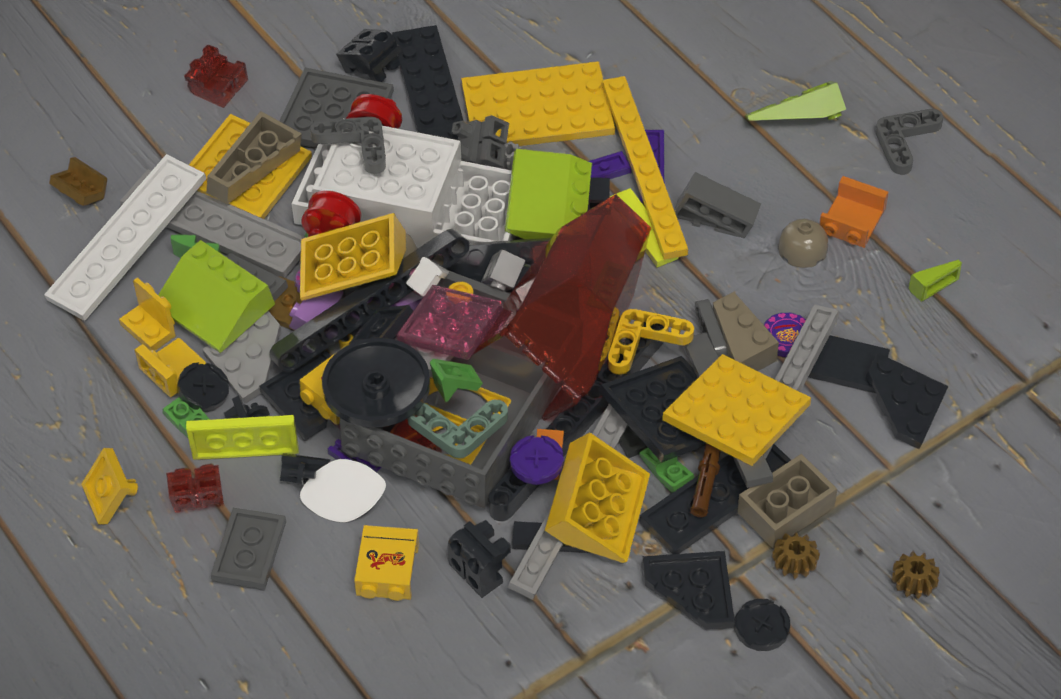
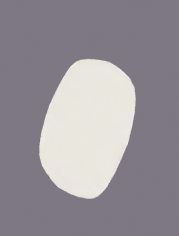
M338 459L317 470L315 479L309 478L300 492V499L310 510L323 518L336 522H349L365 514L377 503L385 491L386 483L378 473L367 465L348 459Z

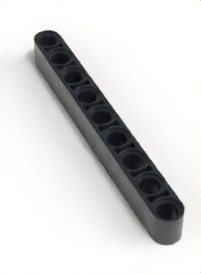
M448 229L404 257L396 275L365 283L275 343L270 349L269 355L271 360L284 372L296 370L366 323L378 308L390 307L414 291L406 282L411 277L409 275L410 272L420 264L422 257L431 261V258L436 255L432 262L447 269L467 255L470 249L469 241L456 230ZM392 283H394L393 287L390 288V289H388L389 286H390ZM371 297H373L372 301L369 302V303H367L368 300H369ZM350 311H352L351 315H349L348 317H346V315H347ZM331 325V327L324 332L325 328ZM310 339L309 342L303 346L304 342ZM285 354H288L285 359L281 360Z

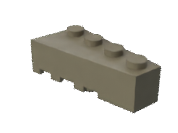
M260 111L207 176L206 193L225 204L230 203L299 152L302 133Z

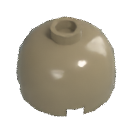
M794 220L782 230L778 244L779 254L782 259L783 256L788 259V263L792 266L800 268L814 267L821 259L823 261L826 258L828 251L827 233L819 223L813 220Z

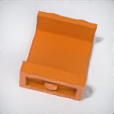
M842 176L839 182L838 195L828 213L822 212L820 225L828 236L865 248L886 209L889 192Z

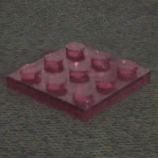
M432 285L398 332L397 339L410 346L469 360L502 312V301Z

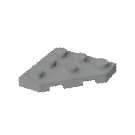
M267 311L223 352L219 353L209 345L202 349L208 360L225 373L229 385L245 404L260 395L259 385L268 381L270 368L273 366V361L269 355L270 349L280 338L281 327L277 320Z

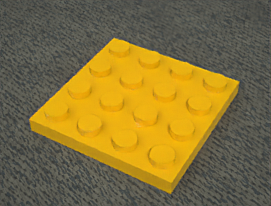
M230 114L190 162L189 166L205 173L206 180L197 191L211 196L206 193L207 176L249 126V122ZM300 146L299 152L228 204L264 219L312 158V151Z
M722 354L663 412V421L753 466L810 406L811 397Z

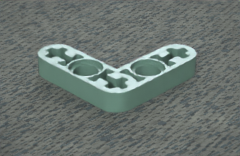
M491 400L458 427L424 403L415 414L408 418V424L449 455L455 458H464L507 422L508 407L501 400ZM481 425L485 430L474 432L471 430V427ZM441 426L446 429V432L436 434L432 430L435 427Z

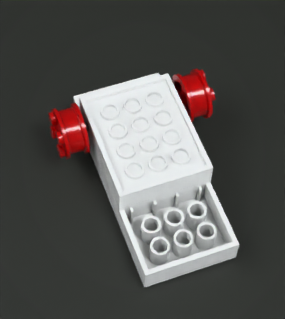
M374 94L358 96L353 101L351 112L347 115L346 119L375 117L381 121L386 169L379 174H371L365 171L361 142L318 144L292 202L294 223L302 225L308 237L391 213L396 215L406 233L412 237L417 248H420L448 229L456 230L471 243L516 240L517 237L505 232L512 171L461 161V143L459 140L399 129L402 124V114L396 103L392 99ZM351 129L341 130V132L345 133L352 131ZM369 129V134L374 133L373 129ZM371 143V144H368L367 146H368V147H377L378 144H376V143ZM372 157V162H377V157Z

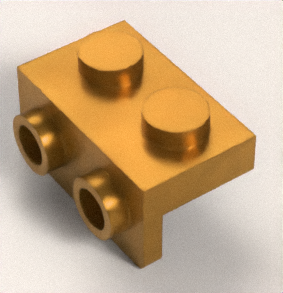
M72 157L69 161L68 170L50 175L49 184L57 188L59 192L75 200L76 203L84 206L104 199L108 179L78 158Z

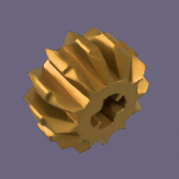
M797 531L793 537L785 533L782 540L777 539L772 552L776 570L783 569L784 577L791 573L794 579L798 577V574L807 577L809 571H814L820 556L816 541H809L808 534L799 537Z
M912 551L910 557L902 554L899 561H896L893 565V583H897V591H906V597L915 594L917 599H919L922 593L929 596L932 593V589L938 586L939 567L935 566L934 558L926 559L925 552L921 556H917Z

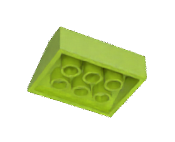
M516 149L513 156L505 232L523 239L585 236L592 163L571 154Z
M202 240L181 257L158 294L160 297L164 296L169 301L171 317L175 322L219 353L223 352L275 305L266 283Z

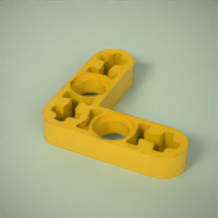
M637 309L624 311L620 317L608 354L609 370L615 374H625L630 370L640 337L677 345L691 343L694 339L693 324L685 319ZM658 323L663 325L664 328L656 331L650 326ZM629 338L633 342L629 345H623L619 340ZM620 353L624 354L621 363H616L619 360Z

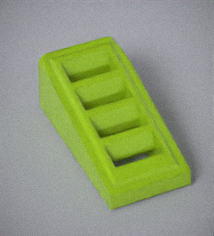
M958 259L912 274L909 291L921 302L959 280L962 262Z

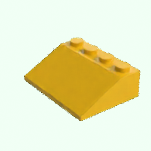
M394 213L301 239L300 299L303 301L396 275L406 251V231Z
M590 432L569 444L544 531L566 545L626 563L650 473Z

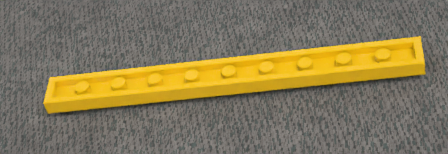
M626 77L602 80L604 93L663 259L687 256L688 247Z

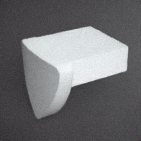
M422 257L420 264L406 284L428 299L441 278L445 279L449 271Z

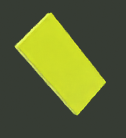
M294 415L186 421V430L193 460L282 455L283 453L299 454Z

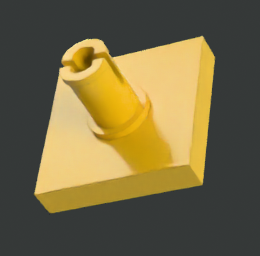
M113 448L102 449L81 483L98 524H108L125 496H135L138 491V484L135 483L136 480L126 479Z

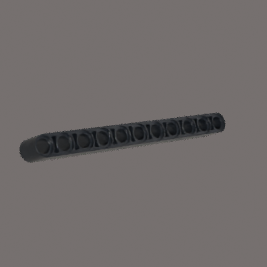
M658 323L650 326L656 331L664 328L663 325ZM640 337L632 366L625 374L612 373L608 368L607 360L546 428L547 430L566 432L563 439V458L567 454L569 444L582 437L606 410L609 403L599 393L601 384L640 371L664 342ZM626 338L622 344L629 345L633 341ZM620 353L619 360L616 363H621L624 354ZM510 469L489 493L490 516L496 521L510 519L540 484L525 483L518 479Z

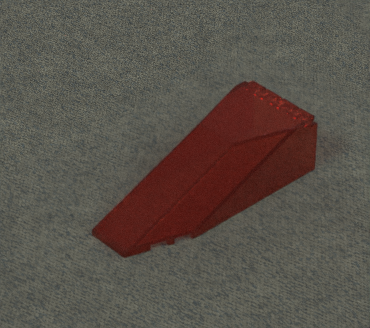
M615 194L559 228L469 350L473 355L505 336L517 348L524 344L525 347L522 352L537 366L544 362L545 364L541 370L556 384L561 382V380L564 381L561 389L541 417L544 421L575 406L595 383L612 345L620 317L628 309L634 296L651 227Z

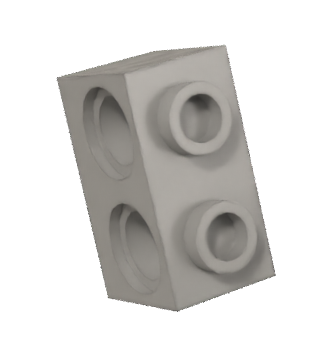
M505 250L497 252L492 256L481 283L504 292L513 289L525 260Z

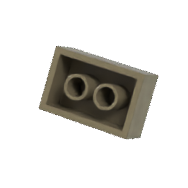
M802 454L772 473L773 482L750 487L739 494L738 514L773 549L777 539L782 540L785 533L793 536L796 531L799 532L835 507L837 488Z

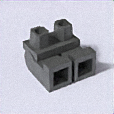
M493 115L485 117V121L482 122L478 120L454 122L452 132L458 136V140L461 143V161L496 168L503 167L506 146L502 144L507 143L509 123ZM499 129H501L500 137L495 135ZM495 152H498L497 159L492 158Z

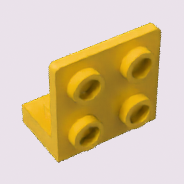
M137 277L133 280L139 305L119 318V322L141 344L145 345L150 351H156L176 337L174 330L175 322L170 312L171 305L164 296L160 297L157 295L149 283H144Z
M177 338L157 353L154 350L150 351L143 344L134 349L139 369L170 398L178 393V378L185 367L197 362L199 364H206L180 338Z

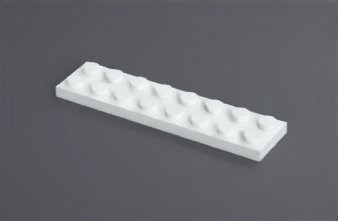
M166 154L44 294L46 300L85 321L206 180L205 173Z

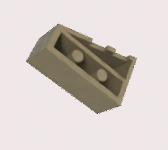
M735 292L713 302V310L727 345L728 357L756 371L777 361L779 342Z

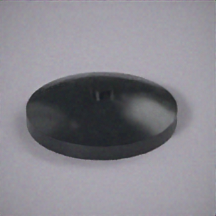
M389 338L363 339L345 346L329 360L322 375L323 395L331 411L348 423L374 428L394 425L411 417L426 401L430 390L428 365L417 350L404 342Z

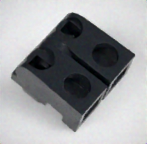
M363 29L351 40L352 42H349L336 53L345 73H353L358 68L360 74H368L371 80L382 82L386 78L383 70L384 67L387 70H394L400 66L398 54L402 49L400 45H396V40L390 32L386 30Z
M487 520L477 525L469 521L464 525V528L456 531L448 541L449 565L464 580L466 579V582L481 598L503 584V577L497 571L502 569V560L511 553V545L504 537L499 538L494 543L488 540L495 534L492 525Z

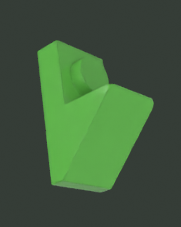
M438 359L430 361L434 384L445 402L449 401L458 388L478 391L483 384L472 365Z

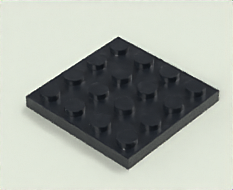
M682 356L601 384L599 393L661 463L701 448L706 444V442L663 421V412L698 379L693 367Z

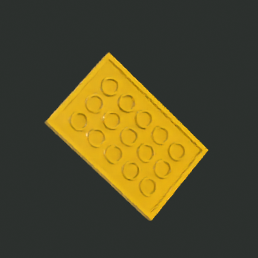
M599 61L461 78L468 121L478 120L482 122L485 121V117L493 115L508 122L507 143L512 142L519 146L615 135L611 109L602 87L603 76ZM501 129L496 132V136L500 137Z

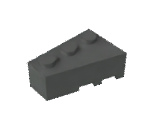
M695 172L679 197L674 211L677 219L693 222L692 226L700 227L701 224L715 227L716 232L745 238L754 225L761 203Z

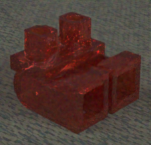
M206 45L202 50L203 55L199 59H194L189 64L190 70L184 75L185 81H188L187 86L192 94L224 108L235 96V92L237 93L248 81L246 64L238 60L235 64L228 61L227 56L219 54L217 47Z
M205 464L200 466V468H195V478H192V472L189 468L175 469V472L166 473L169 499L175 513L180 512L184 508L197 510L207 508L211 504L224 505L219 465Z

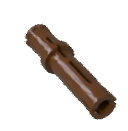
M708 443L705 444L703 460L698 465L700 473L693 504L690 509L691 514L697 517H705L708 514L707 511L715 475L719 473L720 469L718 461L721 450Z

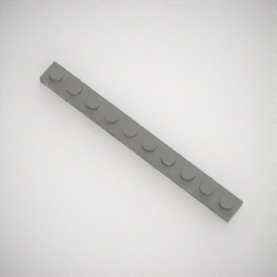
M608 404L592 434L615 449L628 424ZM550 511L508 586L509 589L532 600L564 544L544 531Z

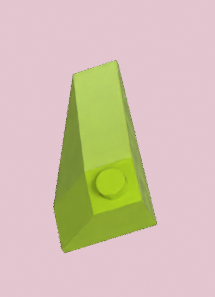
M828 81L802 91L801 96L787 97L780 101V104L776 105L774 103L746 114L745 117L747 120L825 117L831 120L841 116V111L846 110V106L837 82Z

